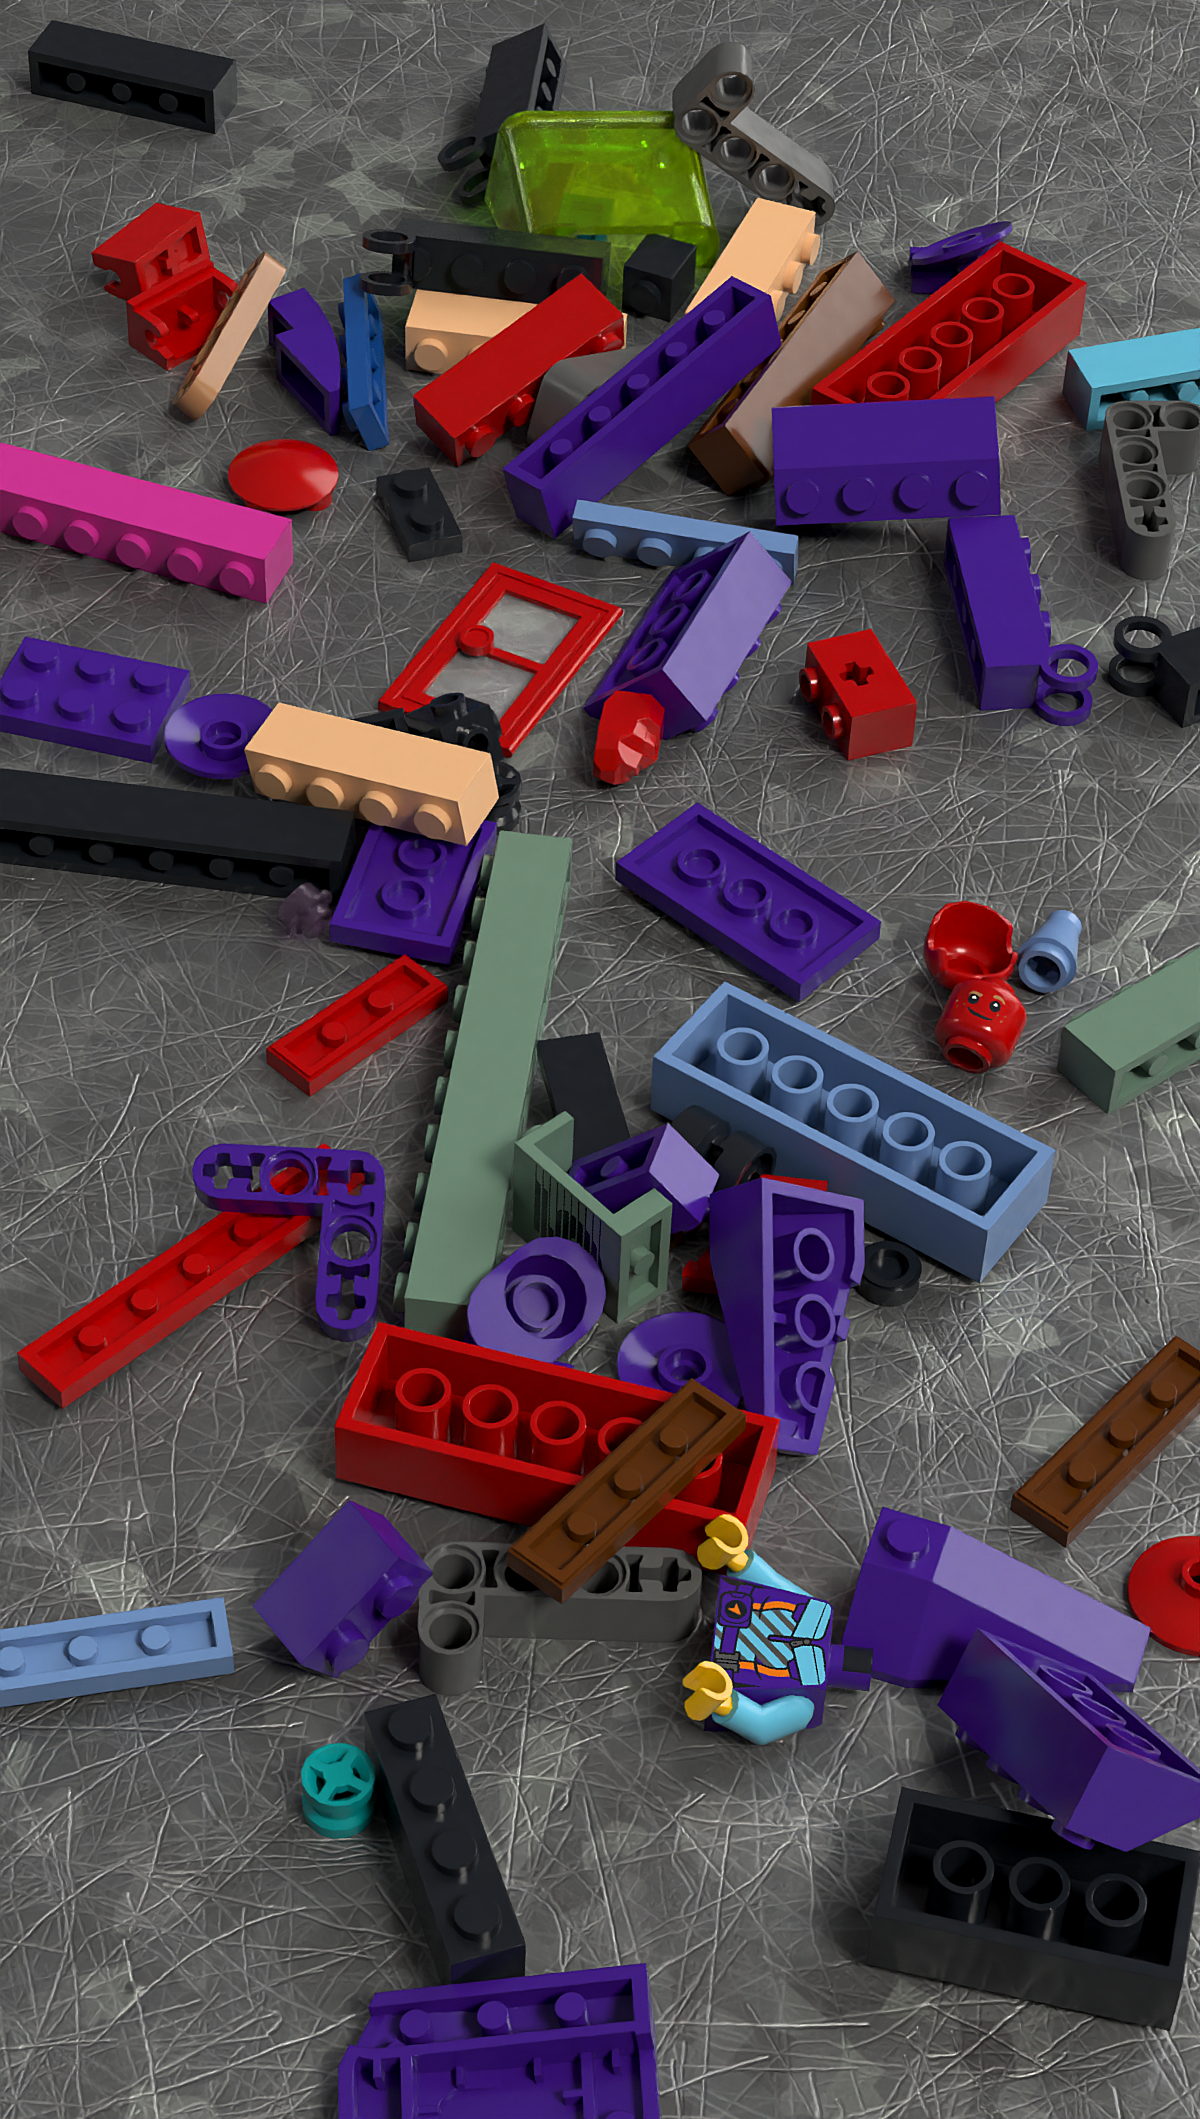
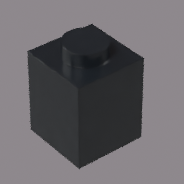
M648 232L624 264L622 309L670 322L694 290L697 245Z

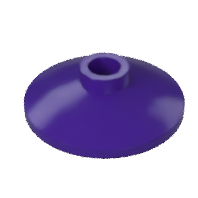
M1010 221L996 222L955 234L916 252L912 256L914 265L925 267L953 266L956 275H958L997 243L1002 242L1013 230Z
M212 694L196 698L178 708L169 718L164 731L167 753L179 767L198 776L212 779H232L250 775L244 749L273 710L257 699L239 694Z
M694 1312L661 1314L636 1326L626 1336L620 1346L617 1357L618 1380L676 1393L688 1382L682 1381V1379L690 1380L693 1378L734 1407H737L744 1400L726 1324L721 1320Z

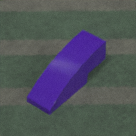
M305 288L271 299L267 305L269 344L276 351V374L278 381L330 436L340 433L342 414L341 367L338 345L330 323L321 307Z

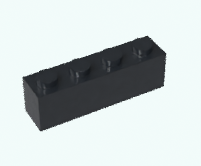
M51 20L28 50L31 94L212 134H216L238 102L235 59Z
M436 1694L364 1712L365 1753L369 1755L375 1766V1792L441 1985L525 1976L526 1943Z

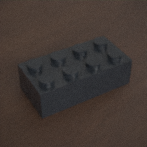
M901 1787L874 1912L867 1964L1162 2030H1171L1185 1972L1200 1874V1851L1156 1841H1149L1127 1852L1096 1841L1093 1848L1089 1850L1069 1842L1054 1832L1051 1828L1054 1819Z

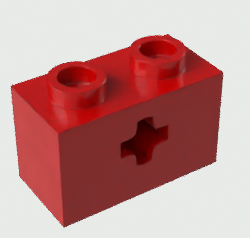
M872 629L807 643L805 668L799 671L801 693L806 702H813L821 715L822 726L829 740L837 742L847 761L912 746L917 701Z

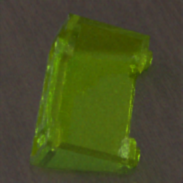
M523 111L508 117L501 125L497 134L484 198L499 229L577 238V235L670 234L669 238L697 245L695 268L714 267L720 238L702 155L676 136L673 111Z

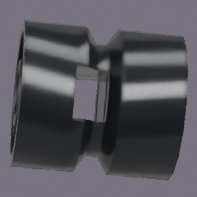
M692 1105L684 1109L671 1123V1126L719 1174L713 1193L758 1179L762 1174L773 1175L777 1157L773 1147L745 1131L738 1130L731 1134L732 1129L729 1122L703 1107Z

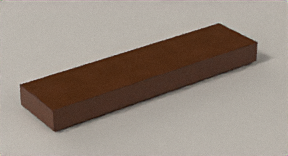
M1175 1335L1012 1495L1010 1510L1066 1548L1200 1414V1351Z
M691 1378L507 1550V1566L562 1605L745 1431L746 1414Z

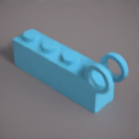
M1200 328L1068 350L1062 394L1085 431L1103 429L1106 409L1120 401H1187L1200 406Z

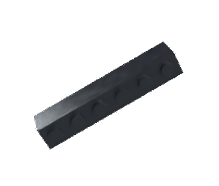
M0 768V863L338 905L355 859V811Z

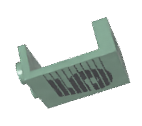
M564 1111L543 1125L533 1126L514 1143L512 1230L526 1243L536 1238L557 1236L576 1242L594 1257L604 1276L606 1298L602 1311L618 1324L667 1291L672 1203L653 1188L615 1214L610 1212L568 1175L572 1167L574 1118Z

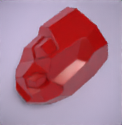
M616 690L604 702L595 745L593 777L613 785H619L629 782L632 777L639 774L640 770L657 762L664 731L665 708L651 694Z

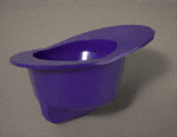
M557 1236L536 1238L513 1252L486 1275L470 1294L466 1311L469 1335L477 1346L552 1364L583 1337L601 1316L606 1298L603 1273L594 1257L578 1243Z

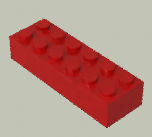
M1000 241L812 387L810 405L994 396L995 403H997L1080 335L1087 282Z
M378 1322L334 1426L336 1478L532 1527L675 1393ZM739 1409L746 1414L745 1431L624 1546L683 1550L695 1558L702 1570L728 1576V1567L726 1565L719 1569L711 1570L703 1567L698 1561V1546L710 1538L705 1532L706 1525L720 1515H731L736 1517L747 1530L748 1546L745 1550L751 1548L775 1473L780 1419Z

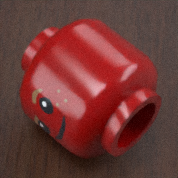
M983 977L981 980L969 979L956 984L934 1032L936 1040L942 1048V1054L949 1063L963 1071L981 1074L987 1072L988 1069L993 1070L1006 1065L1026 1025L1027 1014L1024 1005L1015 996L1014 989L1005 981L995 977Z

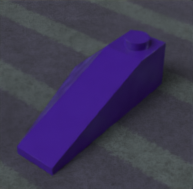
M759 1178L709 1194L710 1263L746 1411L780 1419L777 1452L811 1457L818 1454L835 1386V1380L830 1368L836 1344L846 1341L851 1322L844 1317L850 1288L860 1285L865 1266L864 1200L767 1178Z
M882 1507L862 1562L841 1645L873 1648L871 1678L904 1688H930L931 1680L950 1681L976 1629L979 1628L1093 1675L1111 1692H1133L1151 1628L952 1526Z

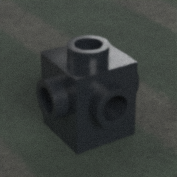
M455 692L438 696L429 704L405 714L409 733L412 735L491 753V758L494 761L504 760L499 742L502 734L501 725L489 704L465 697L463 693Z

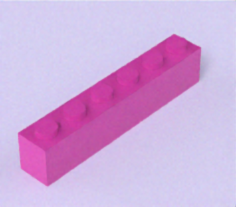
M0 442V532L265 604H267L293 564L292 519Z

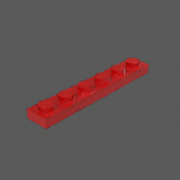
M325 1143L317 1147L323 1149H331ZM287 1167L274 1176L270 1184L280 1194L293 1195L306 1187L309 1178L299 1168ZM318 1170L319 1195L326 1196L328 1172L327 1170ZM351 1174L350 1182L346 1184L348 1195H361L362 1187L367 1185L365 1184L363 1174ZM261 1186L252 1192H261ZM239 1212L220 1213L18 1351L19 1370L57 1405L64 1409L321 1229L322 1217Z

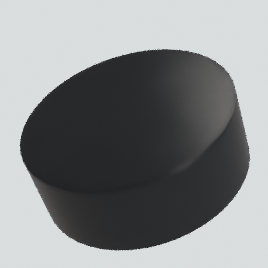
M893 1241L872 1243L865 1247V1266L860 1285L855 1286V1288L864 1299L879 1306L893 1307L905 1304L912 1300L919 1290L922 1273L921 1261L918 1255L904 1244Z

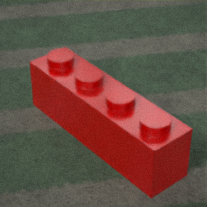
M581 273L414 394L413 402L416 425L457 467L471 457L482 456L490 450L498 437L513 426H522L531 420L542 380L555 363L567 358L619 350L625 345L623 314Z

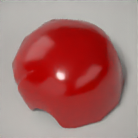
M966 900L946 903L933 916L924 939L923 957L932 978L936 979L940 986L952 992L956 984L969 979L981 980L983 977H995L1006 982L1013 974V967L1018 958V952L1012 951L1011 946L1012 924L989 906Z

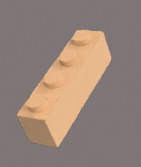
M757 197L686 309L685 315L733 276L771 295L778 323L784 310L786 297L789 293L795 294L801 283L803 269L806 264L813 265L817 258L820 247V235L814 234L816 212Z
M417 289L405 326L406 370L436 374L445 373L537 306L538 303ZM622 313V314H623V317H624V343H625V345L622 346L621 349H625V348H626V333H627V314H626V313Z
M283 703L276 705L244 749L254 790L257 794L301 805L355 811V818L464 846L468 845L499 799L491 753Z

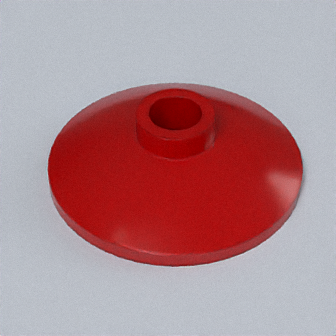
M1200 1536L1169 1538L1148 1548L1134 1563L1127 1585L1128 1604L1135 1620L1151 1628L1149 1636L1156 1642L1173 1651L1200 1657V1584L1195 1582L1200 1581Z

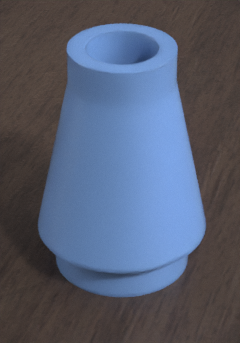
M1066 910L1052 912L1047 917L1046 922L1018 949L1016 961L1018 972L1022 981L1029 988L1038 992L1050 993L1065 987L1075 977L1078 941L1082 931V924L1075 914Z

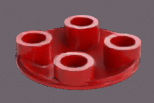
M274 439L259 442L241 451L229 466L228 481L232 491L244 501V507L270 514L302 509L322 511L332 503V492L338 482V467L329 453L314 444L294 439Z

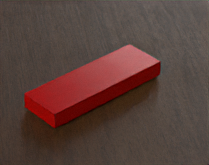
M404 954L267 1047V1064L311 1097L448 1002V986Z

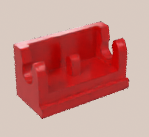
M160 203L152 205L91 252L95 266L105 271L112 270L120 278L121 283L111 280L104 285V289L109 294L125 300L141 294L206 258L210 259L200 212Z
M206 258L127 300L129 345L166 371L199 354L229 301L226 294L228 297H231L238 284L216 269L214 263Z

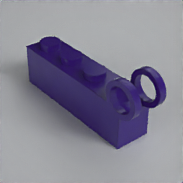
M1015 515L948 518L943 563L980 711L1034 708L1040 718L1054 725L1073 726L1084 722L1091 714L1093 698L1087 688L1097 678L1098 661L1089 650L1081 646L1059 644L1050 647V615L1048 611H1040V578L1038 574H1030V542L1028 537H1020ZM1059 659L1079 661L1088 671L1076 677L1062 676L1057 673ZM1065 693L1076 697L1082 706L1074 711L1063 712L1049 707L1044 699L1052 694Z

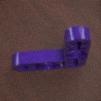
M226 1143L212 1145L204 1149L195 1159L192 1173L196 1195L201 1203L208 1208L221 1212L322 1217L315 1296L318 1324L322 1331L333 1340L350 1342L357 1341L366 1336L374 1327L377 1317L386 1203L385 1172L379 1160L370 1153L359 1150ZM253 1166L260 1167L261 1192H252ZM219 1167H231L234 1178L229 1179L227 1188H215L212 1177L217 1176ZM295 1167L305 1172L309 1180L306 1187L299 1193L284 1195L274 1190L270 1184L274 1174L283 1168ZM318 1170H327L328 1172L326 1196L319 1195ZM353 1173L364 1174V1181L367 1184L362 1187L361 1195L358 1196L348 1195L346 1184L350 1182L351 1174ZM355 1231L367 1237L371 1244L364 1256L356 1260H346L334 1253L332 1249L333 1242L344 1232ZM341 1278L354 1279V1302L358 1309L353 1310L351 1320L338 1319L337 1309L333 1308L341 1303Z

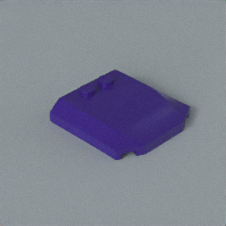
M646 1963L375 1993L368 2007L371 2017L357 2045L349 2044L338 2066L339 2119H662L655 2022Z

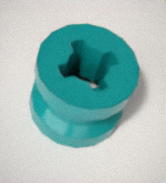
M332 1743L315 1749L306 1758L301 1769L303 1816L307 1824L318 1834L333 1839L350 1838L361 1833L372 1822L376 1812L375 1766L367 1753L357 1746L346 1743ZM345 1791L351 1792L350 1797L333 1799L335 1795H340Z

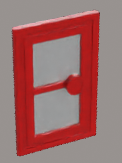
M493 562L378 700V710L386 712L403 708L404 713L407 714L429 704L438 696L455 692L463 693L465 697L490 705L501 725L502 734L499 742L503 756L511 758L623 615V610L613 604Z

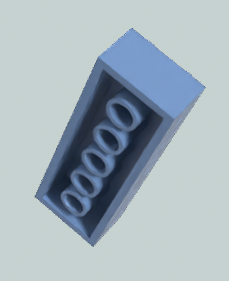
M725 981L653 1056L651 1110L674 1121L684 1109L692 1105L703 1107L729 1122L732 1129L731 1134L738 1130L745 1131L773 1147L777 1154L774 1175L828 1181V1192L863 1199L865 1223L981 1283L1047 1202L1055 1149Z

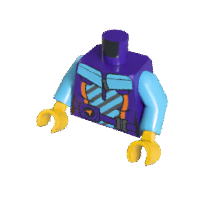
M720 1515L706 1525L705 1532L710 1538L698 1546V1561L703 1567L710 1570L719 1569L726 1565L728 1567V1576L720 1575L711 1662L704 1661L698 1664L682 1679L685 1688L695 1691L685 1701V1711L688 1717L698 1721L705 1719L704 1731H732L756 1745H766L803 1729L816 1728L821 1725L826 1687L869 1692L873 1648L830 1644L833 1606L826 1600L813 1597L777 1573L753 1550H745L748 1546L747 1530L736 1517Z

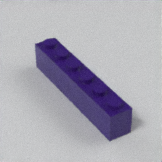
M731 276L508 463L502 470L516 517L555 539L573 524L572 518L577 499L597 503L778 349L782 344L771 295Z

